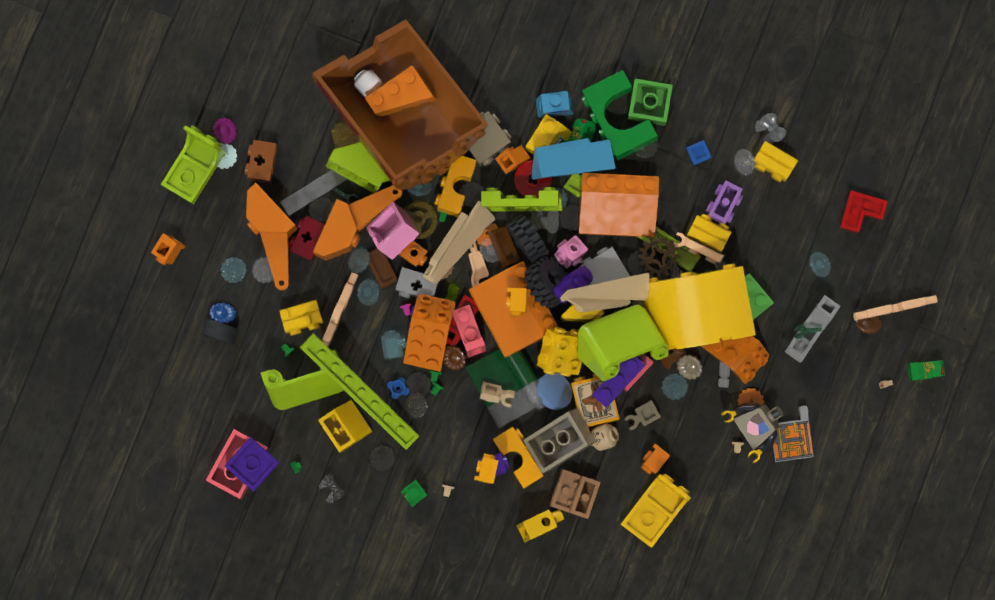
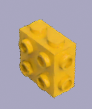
M555 327L554 330L546 329L537 366L544 369V373L554 375L557 372L567 377H570L571 374L579 375L582 361L578 358L579 330L571 329L569 332L559 327Z

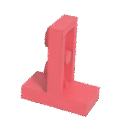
M470 305L454 310L453 317L468 358L486 352L485 343L481 337Z

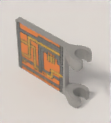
M799 406L800 420L779 423L780 427L777 429L778 436L773 446L775 462L814 457L807 406Z

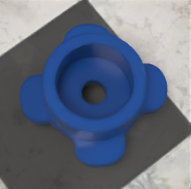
M402 377L396 381H389L387 384L393 399L409 394V389L405 385L406 381Z

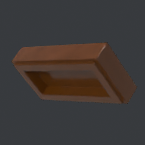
M506 226L488 232L502 268L521 261Z
M376 248L364 255L381 289L398 281L383 252Z

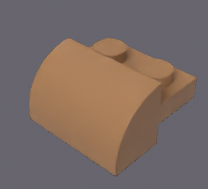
M561 469L549 506L588 519L601 482Z

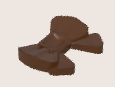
M675 348L673 349L674 352L668 355V357L661 359L664 368L669 370L673 363L679 361L680 357L687 355L684 349Z

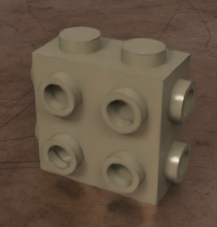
M489 111L485 114L484 112L480 113L488 124L485 129L486 134L468 150L479 167L483 164L484 166L494 161L493 157L495 155L501 154L511 145L510 134L506 129L502 130L498 125L500 123L499 119L495 114L491 115Z

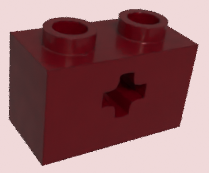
M307 216L304 220L301 219L297 227L299 232L296 237L293 236L289 244L291 253L313 262L315 257L313 251L325 224ZM308 234H310L312 240H308L305 243L303 236H308Z

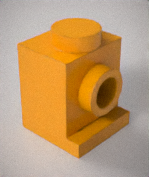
M507 288V293H511V296H507L506 308H510V316H522V313H526L527 289Z
M484 454L483 460H478L476 472L479 473V476H475L474 480L494 484L499 460H495L494 455Z

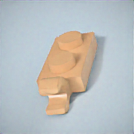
M678 232L676 234L682 238L681 243L674 242L673 245L675 247L685 245L689 247V252L697 256L701 253L706 256L705 260L713 264L722 262L725 255L687 238L683 233Z

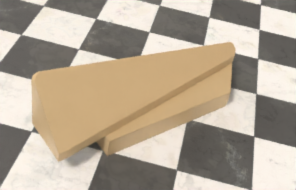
M480 201L476 203L469 216L461 212L429 262L430 265L422 276L433 284H437L495 220L493 214L486 207H481Z

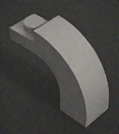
M824 295L800 327L785 352L801 363L819 335L833 319L840 305Z

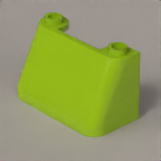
M638 304L586 323L578 331V358L603 382L615 377L619 372L620 363L649 351L655 360L668 357L667 343L648 312Z
M332 350V352H333L337 357H339L337 351H336V350ZM322 368L320 371L288 381L283 379L281 373L277 370L261 372L272 404L279 410H286L343 391Z

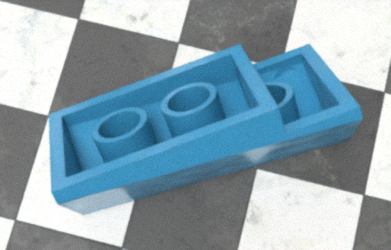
M589 138L535 148L531 177L534 180L616 169L611 143L609 140L591 143Z

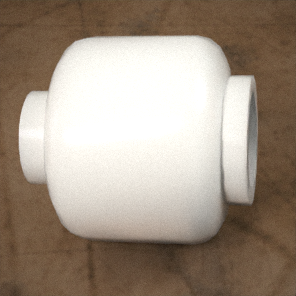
M364 69L354 78V87L364 98L382 86V80L372 70L366 71Z

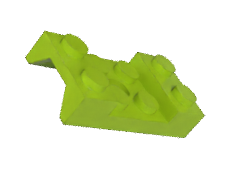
M546 187L544 191H539V198H536L535 195H526L525 199H519L514 195L505 196L501 191H498V188H487V191H481V207H486L490 212L563 211V196L553 187Z

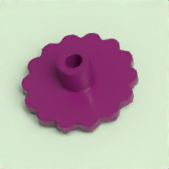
M220 118L215 122V126H213L215 138L220 143L227 144L235 140L237 128L230 119Z

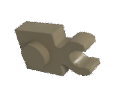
M651 400L635 409L637 415H629L624 420H634V425L629 428L634 430L638 423L641 422L644 427L661 416Z

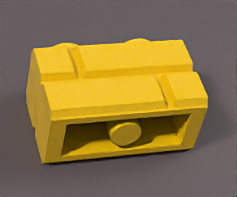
M765 141L752 163L755 164L754 167L761 172L766 170L771 173V178L778 182L783 180L785 182L798 160Z
M697 215L686 237L721 253L731 234V231L728 230L729 227L722 223L717 225L711 222L712 218L707 215Z
M317 300L279 310L285 333H290L291 336L302 333L301 330L309 328V331L320 328L319 324H323Z

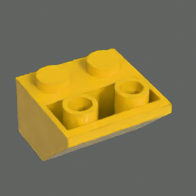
M352 400L335 408L318 420L339 453H342L372 433V430Z

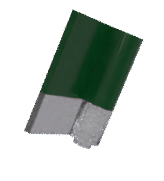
M499 348L497 351L465 367L479 394L481 393L483 381L502 386V390L515 391L514 399L507 398L512 400L511 407L504 406L501 400L499 403L483 399L498 428L535 408L541 410L546 407L541 402L543 401L541 397H538L537 394L539 379L522 350L504 357Z

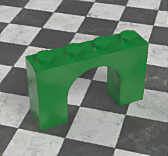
M623 70L582 90L583 97H581L586 108L589 107L592 112L589 115L593 123H598L600 127L598 132L602 140L610 141L613 156H615L617 161L658 141V136L649 119L627 130L616 129L605 119V111L612 101L632 92V86Z

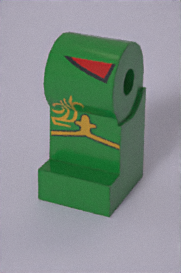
M578 118L573 124V130L569 139H564L562 143L589 138L591 142L595 133V124L592 121Z
M943 360L907 364L909 382L946 376Z

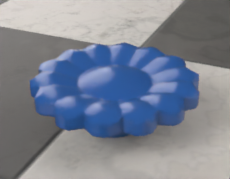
M225 303L213 305L209 313L212 320L223 324L233 322V319L236 317L234 307Z

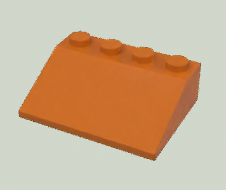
M582 173L579 195V234L655 237L659 177Z
M524 262L518 263L469 289L504 357H508L542 340L546 329L554 330L555 327H558L549 308L541 306L540 301L536 302L534 295L531 297L529 294L531 291L527 289L526 285L528 283L524 280L527 277L524 275L525 271H527ZM507 288L527 289L526 313H522V316H510V308H506L507 296H511V293H507Z

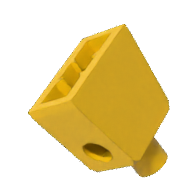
M560 509L552 513L550 510H547L516 526L524 542H527L557 528L556 523L564 520ZM542 520L545 521V523H546L545 526L542 524V522H541Z

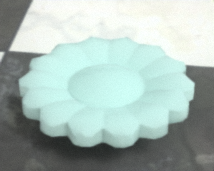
M220 143L223 145L221 149L226 154L217 167L228 169L237 161L236 149L232 145H228V143Z

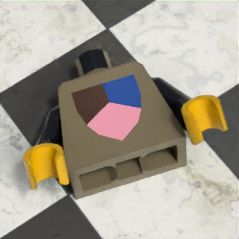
M743 403L733 408L732 411L722 412L721 415L726 413L730 415L729 420L724 422L735 421L753 449L748 454V457L751 454H755L757 459L753 463H756L760 459V455H764L774 446L778 436L777 429L780 427L777 419L783 416V412L778 406L769 410L765 404L760 406L758 403Z

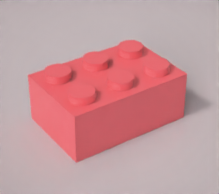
M233 429L206 481L242 499L248 487L230 472L225 465L250 437ZM257 442V443H258L260 446H262L267 452L269 451L270 448H268V447L262 445L261 443Z

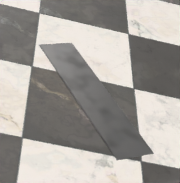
M330 170L282 200L281 204L288 215H291L346 181L347 178Z

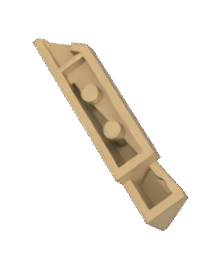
M649 273L570 289L560 299L563 302L567 300L575 305V310L580 313L628 306L631 303L630 300L648 299L650 275Z

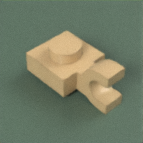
M483 381L480 399L499 403L501 400L504 406L511 407L512 400L507 398L514 399L515 391L502 390V386Z

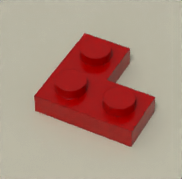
M850 191L840 228L859 233L864 215L882 220L888 201Z

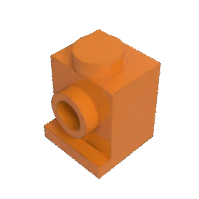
M521 145L515 149L514 147L507 148L495 159L507 174L517 169L530 157Z
M163 233L151 253L156 256L155 260L159 263L172 265L181 249L185 248V245L174 237Z
M414 241L410 242L398 254L415 268L419 265L423 266L428 259V256H426L428 251ZM412 250H416L418 255L413 257L410 253Z
M656 444L652 446L654 451L649 450L643 457L645 462L641 468L649 475L651 472L656 474L670 457L668 453Z

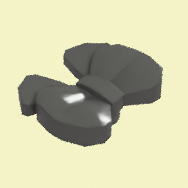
M774 113L764 115L760 121L757 120L755 125L757 132L768 129L769 133L764 137L763 142L767 141L772 145L786 136V129L778 126L776 123L777 115Z

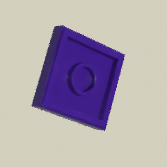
M250 437L227 462L225 467L254 492L280 462Z

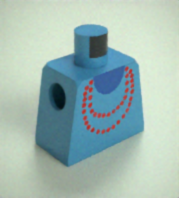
M568 91L541 94L536 99L538 119L544 118L546 114L550 117L574 114L572 96Z

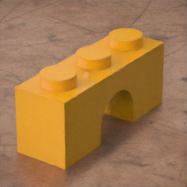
M461 156L448 167V175L443 176L441 187H444L442 194H438L435 205H438L437 211L459 217L465 196L456 193L453 185L459 180L471 182L476 160Z
M512 427L494 438L493 441L503 456L510 452H517L522 456V466L513 473L524 489L542 478L543 474L537 463L533 460L527 446L525 447L521 441L524 437L520 430H515Z

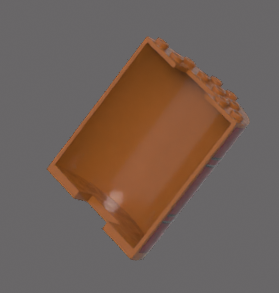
M407 20L376 36L373 46L348 60L343 55L313 72V81L390 182L399 190L409 189L422 183L424 185L428 184L437 174H444L452 163L463 156L477 140L486 134L487 122ZM413 65L437 100L379 117L374 113L366 99L354 87V78L364 69L366 71L372 70L382 80L383 86Z

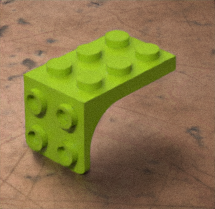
M184 126L183 129L187 133L186 143L161 185L194 204L226 152L221 149L223 145L218 143L215 138L208 134L206 136L194 126H191V128Z

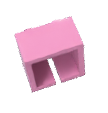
M392 202L366 227L377 249L392 260L420 234L409 214L395 202Z

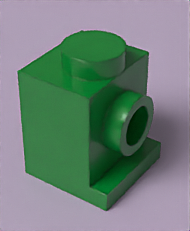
M417 480L401 491L412 507L428 496Z

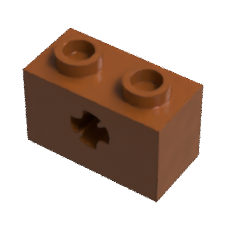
M253 140V145H249L248 156H251L250 163H246L245 174L248 180L271 184L278 148L276 143ZM260 157L265 161L261 166L256 162L257 159L260 160Z

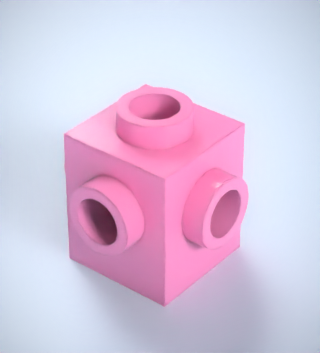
M575 235L569 241L563 240L557 246L558 250L554 255L557 261L568 269L571 265L576 267L583 260L582 257L588 251V248Z

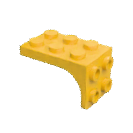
M661 474L657 475L620 524L651 548L682 507L691 499L688 496L690 492L681 485L679 487L673 484L674 480L667 474H663V476Z

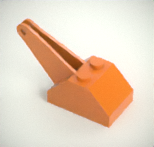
M255 183L247 190L246 218L249 221L247 225L256 235L258 233L261 234L275 286L283 291L289 286V237L297 231V227L259 185ZM281 281H284L283 286L279 285Z
M393 185L349 205L336 199L313 253L315 256L327 261L350 252L353 247L356 248L360 241L359 232L392 202L398 200L402 196V190L395 188ZM394 190H397V191H398V193H397L396 195L393 194V191H394Z

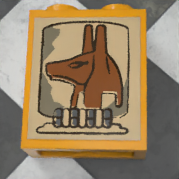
M593 374L591 379H585V376L575 378L574 383H571L576 409H578L587 427L619 420L615 399L605 408L592 396L603 383L596 374Z

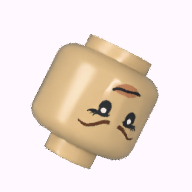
M606 423L595 426L591 430L596 440V443L592 446L599 451L614 447L619 440L618 431L611 424Z

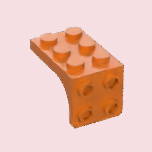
M424 294L417 296L411 317L404 364L441 372L449 328L455 308L454 301Z
M753 336L722 341V338H719V343L701 346L732 370L744 384L755 377L756 372L767 363L769 354L761 342Z

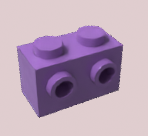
M725 181L723 185L719 184L715 195H717L715 202L711 201L706 209L709 212L708 216L717 223L724 225L726 222L730 223L735 214L732 212L734 206H739L743 195H741L743 189L728 181Z

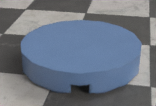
M546 373L538 380L537 394L538 397H541L543 400L541 402L546 407L552 410H560L571 402L572 389L564 376L559 373L554 375Z

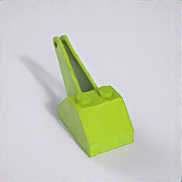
M361 142L334 149L325 166L372 193H377L383 182L390 181Z

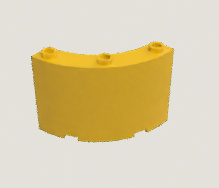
M734 263L723 265L724 269L701 274L692 275V272L681 273V277L658 280V277L649 278L648 299L643 300L644 309L648 312L667 343L668 350L719 343V338H722V341L756 335L743 266L735 267Z

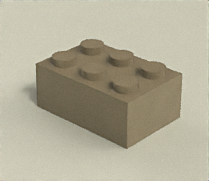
M578 409L568 411L523 440L542 474L551 471L596 443Z

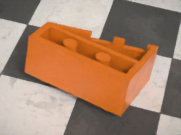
M413 65L365 97L374 113L379 117L437 100Z

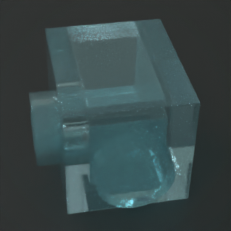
M395 330L384 332V335L381 336L384 359L404 357L403 348H406L405 337H401L400 333H396Z

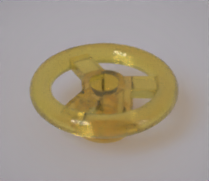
M416 201L404 207V210L409 214L420 233L415 239L426 238L434 232L438 219L432 206L425 202ZM415 207H422L428 210V212L425 214L421 211L412 213L409 210ZM421 217L422 221L420 223L415 222V218ZM432 217L430 228L421 233V226L425 224L426 219Z

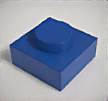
M704 140L686 147L693 166L712 158Z

